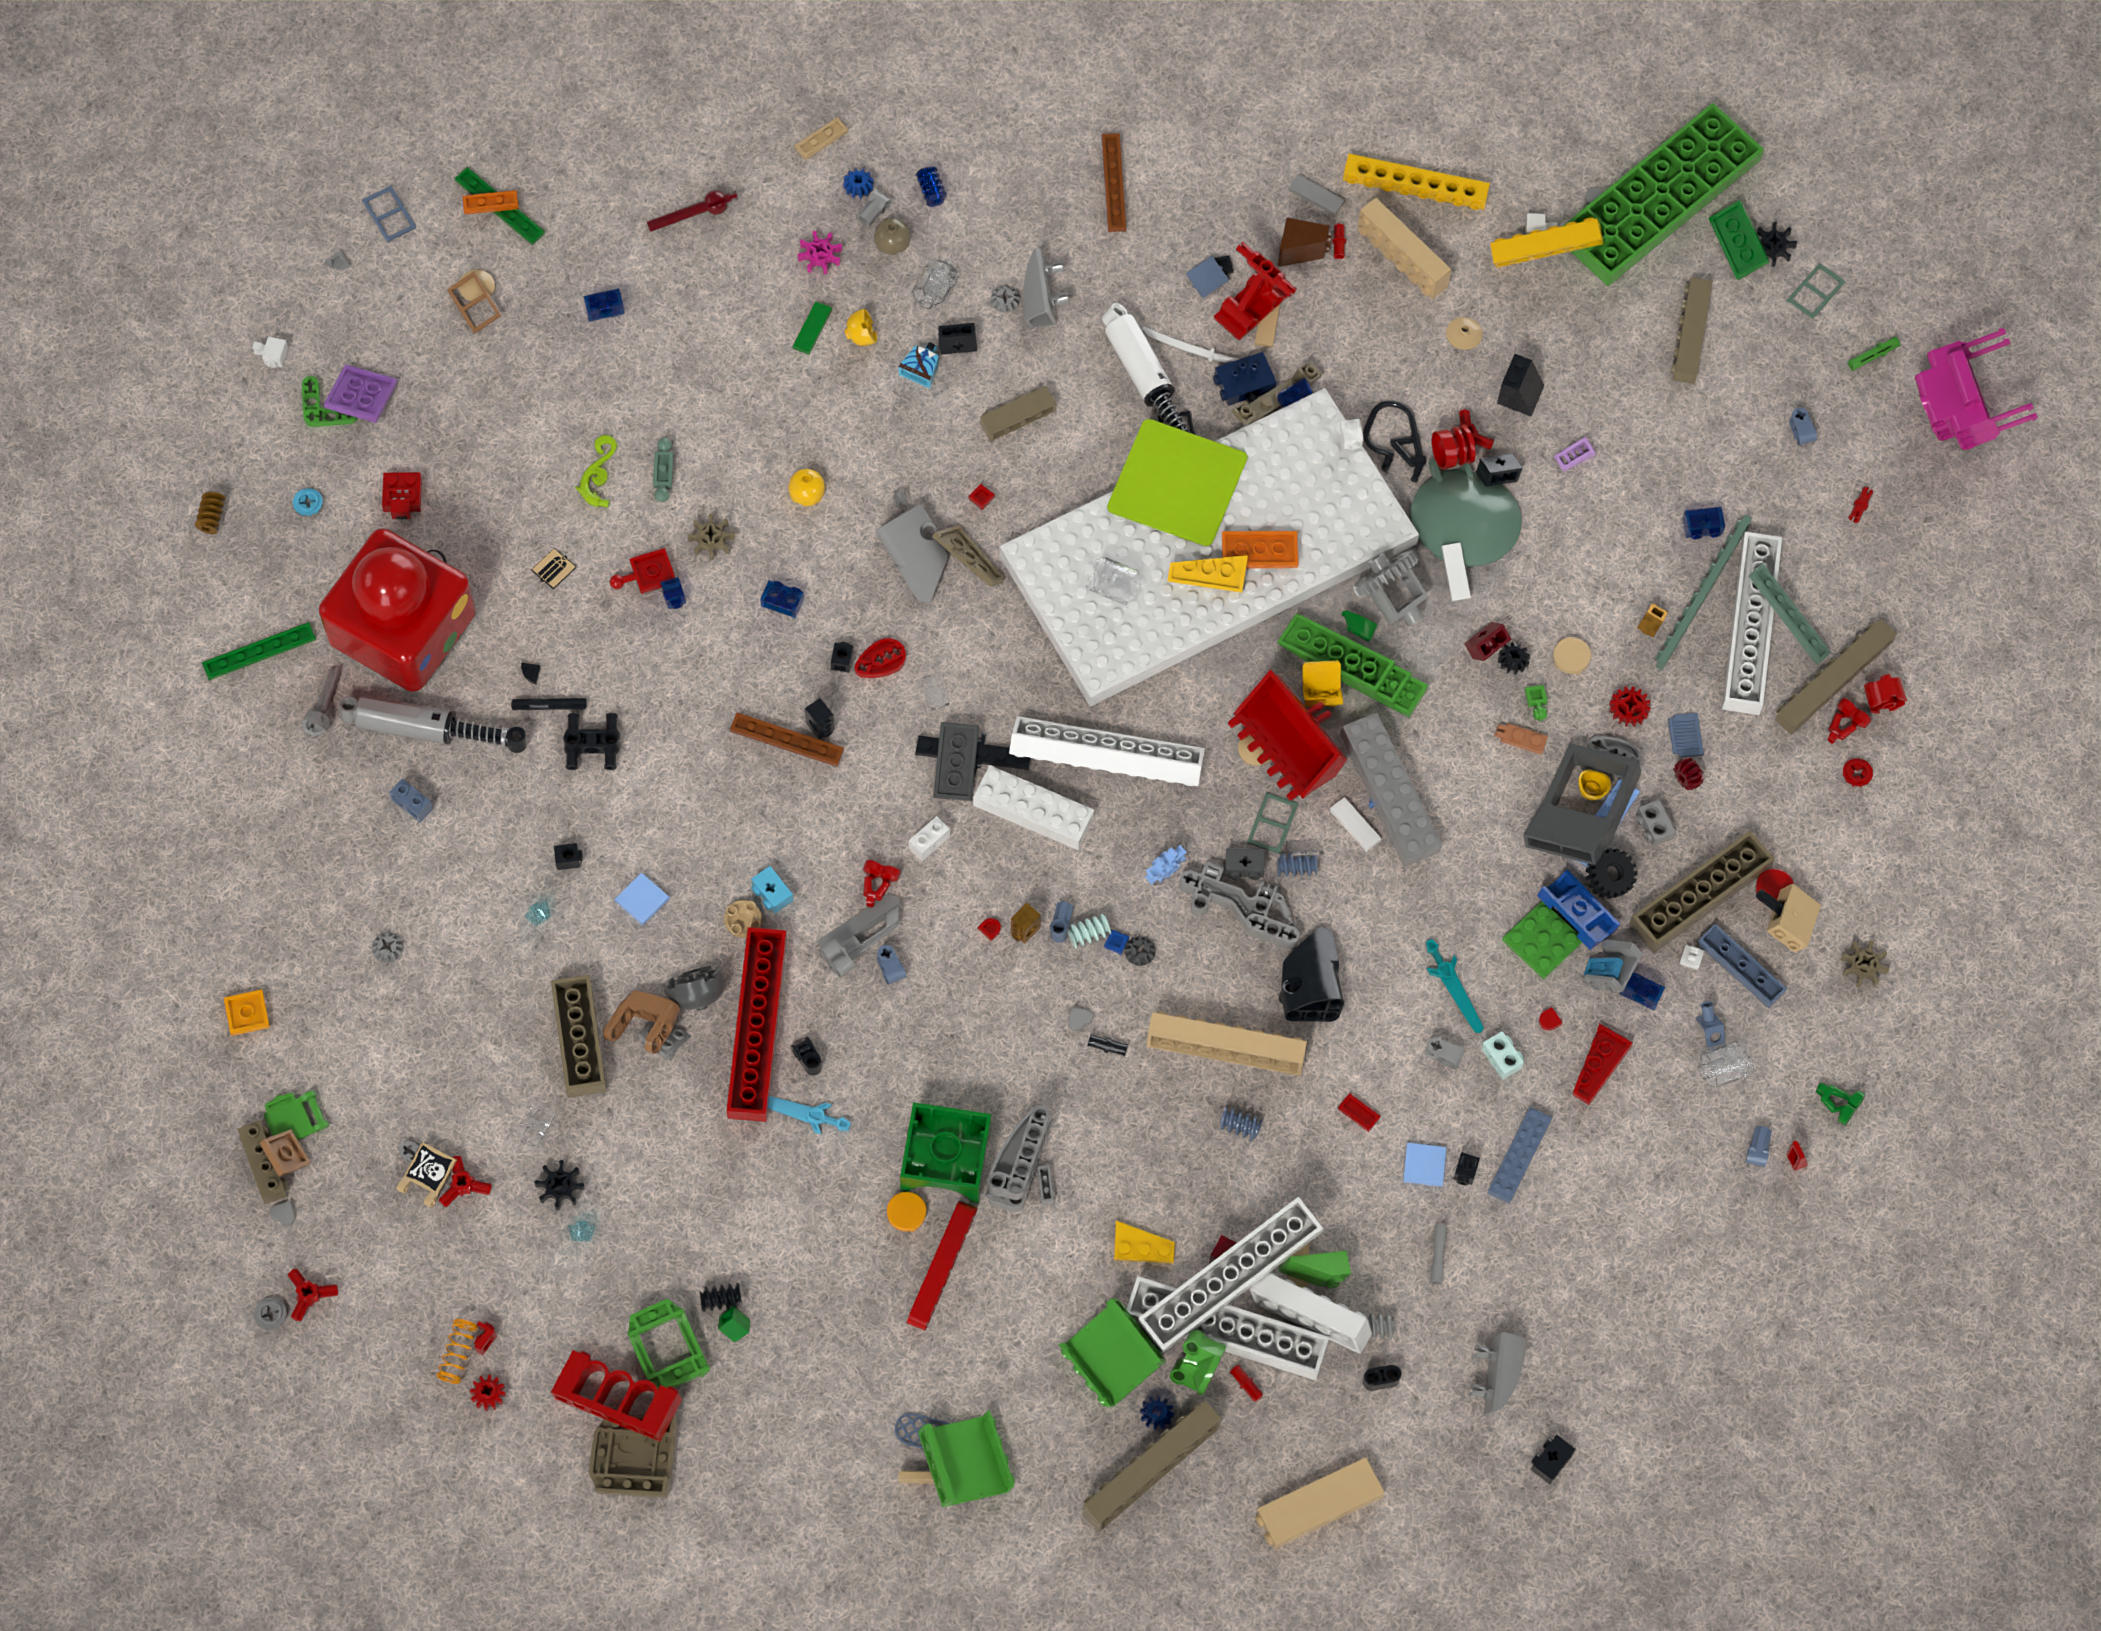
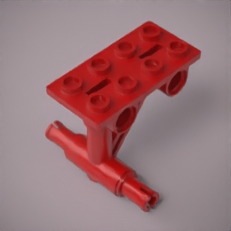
M1241 242V245L1237 246L1236 251L1247 259V264L1257 273H1254L1248 279L1246 287L1234 298L1232 296L1226 298L1221 304L1220 311L1214 315V319L1239 341L1287 297H1291V293L1294 295L1297 290L1296 287L1286 280L1285 274L1274 266L1270 260L1265 258L1259 251H1253L1245 242Z

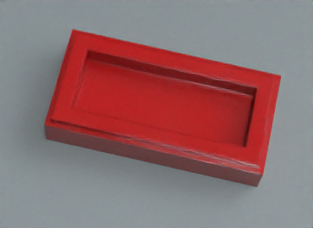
M1351 1093L1338 1106L1339 1111L1367 1132H1370L1381 1118L1379 1114Z

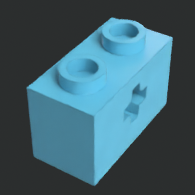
M771 866L751 878L752 891L756 896L760 895L762 897V903L768 911L772 910L775 914L793 902V894Z

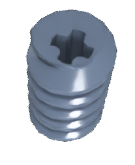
M1304 852L1302 858L1300 853H1296L1295 858L1292 853H1288L1287 858L1284 853H1281L1280 857L1277 858L1278 877L1281 876L1282 871H1284L1286 877H1288L1290 871L1293 877L1296 876L1297 871L1300 872L1301 877H1303L1305 871H1307L1308 876H1311L1312 872L1315 871L1317 876V857L1315 852L1311 853L1310 858L1307 852Z
M1226 1105L1221 1116L1220 1129L1224 1130L1228 1126V1132L1231 1133L1235 1129V1135L1237 1136L1242 1131L1243 1138L1250 1134V1141H1253L1260 1131L1263 1118L1257 1123V1116L1250 1120V1114L1247 1113L1245 1117H1242L1241 1110L1236 1115L1235 1108L1227 1112Z

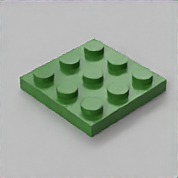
M1543 901L1502 938V941L1542 979H1545L1582 944L1577 937L1578 933L1552 909H1549Z

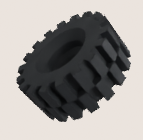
M1610 848L1603 852L1596 865L1587 864L1589 867L1586 868L1585 872L1589 873V875L1585 877L1586 880L1591 882L1588 886L1589 888L1594 887L1593 892L1595 894L1600 893L1599 897L1604 898L1607 896V899L1617 898L1628 893L1634 887L1632 884L1637 881L1634 876L1638 874L1633 868L1637 866L1635 863L1632 864L1630 862L1633 859L1631 856L1626 857L1627 852H1620V849L1616 848L1613 850ZM1609 866L1615 867L1618 872V878L1614 881L1610 880L1606 874V869Z

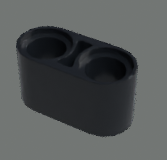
M1396 1365L1368 1369L1363 1377V1386L1370 1391L1395 1387L1400 1382L1402 1372ZM1394 1373L1397 1378L1391 1380L1387 1377V1374ZM1373 1376L1377 1379V1382L1370 1383L1367 1378Z

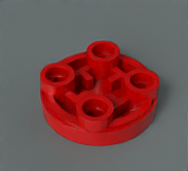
M1769 869L1758 877L1755 891L1757 894L1760 889H1763L1777 900L1780 890L1794 884V882L1785 871Z

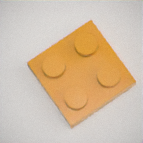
M262 989L224 997L231 1036L270 1028Z

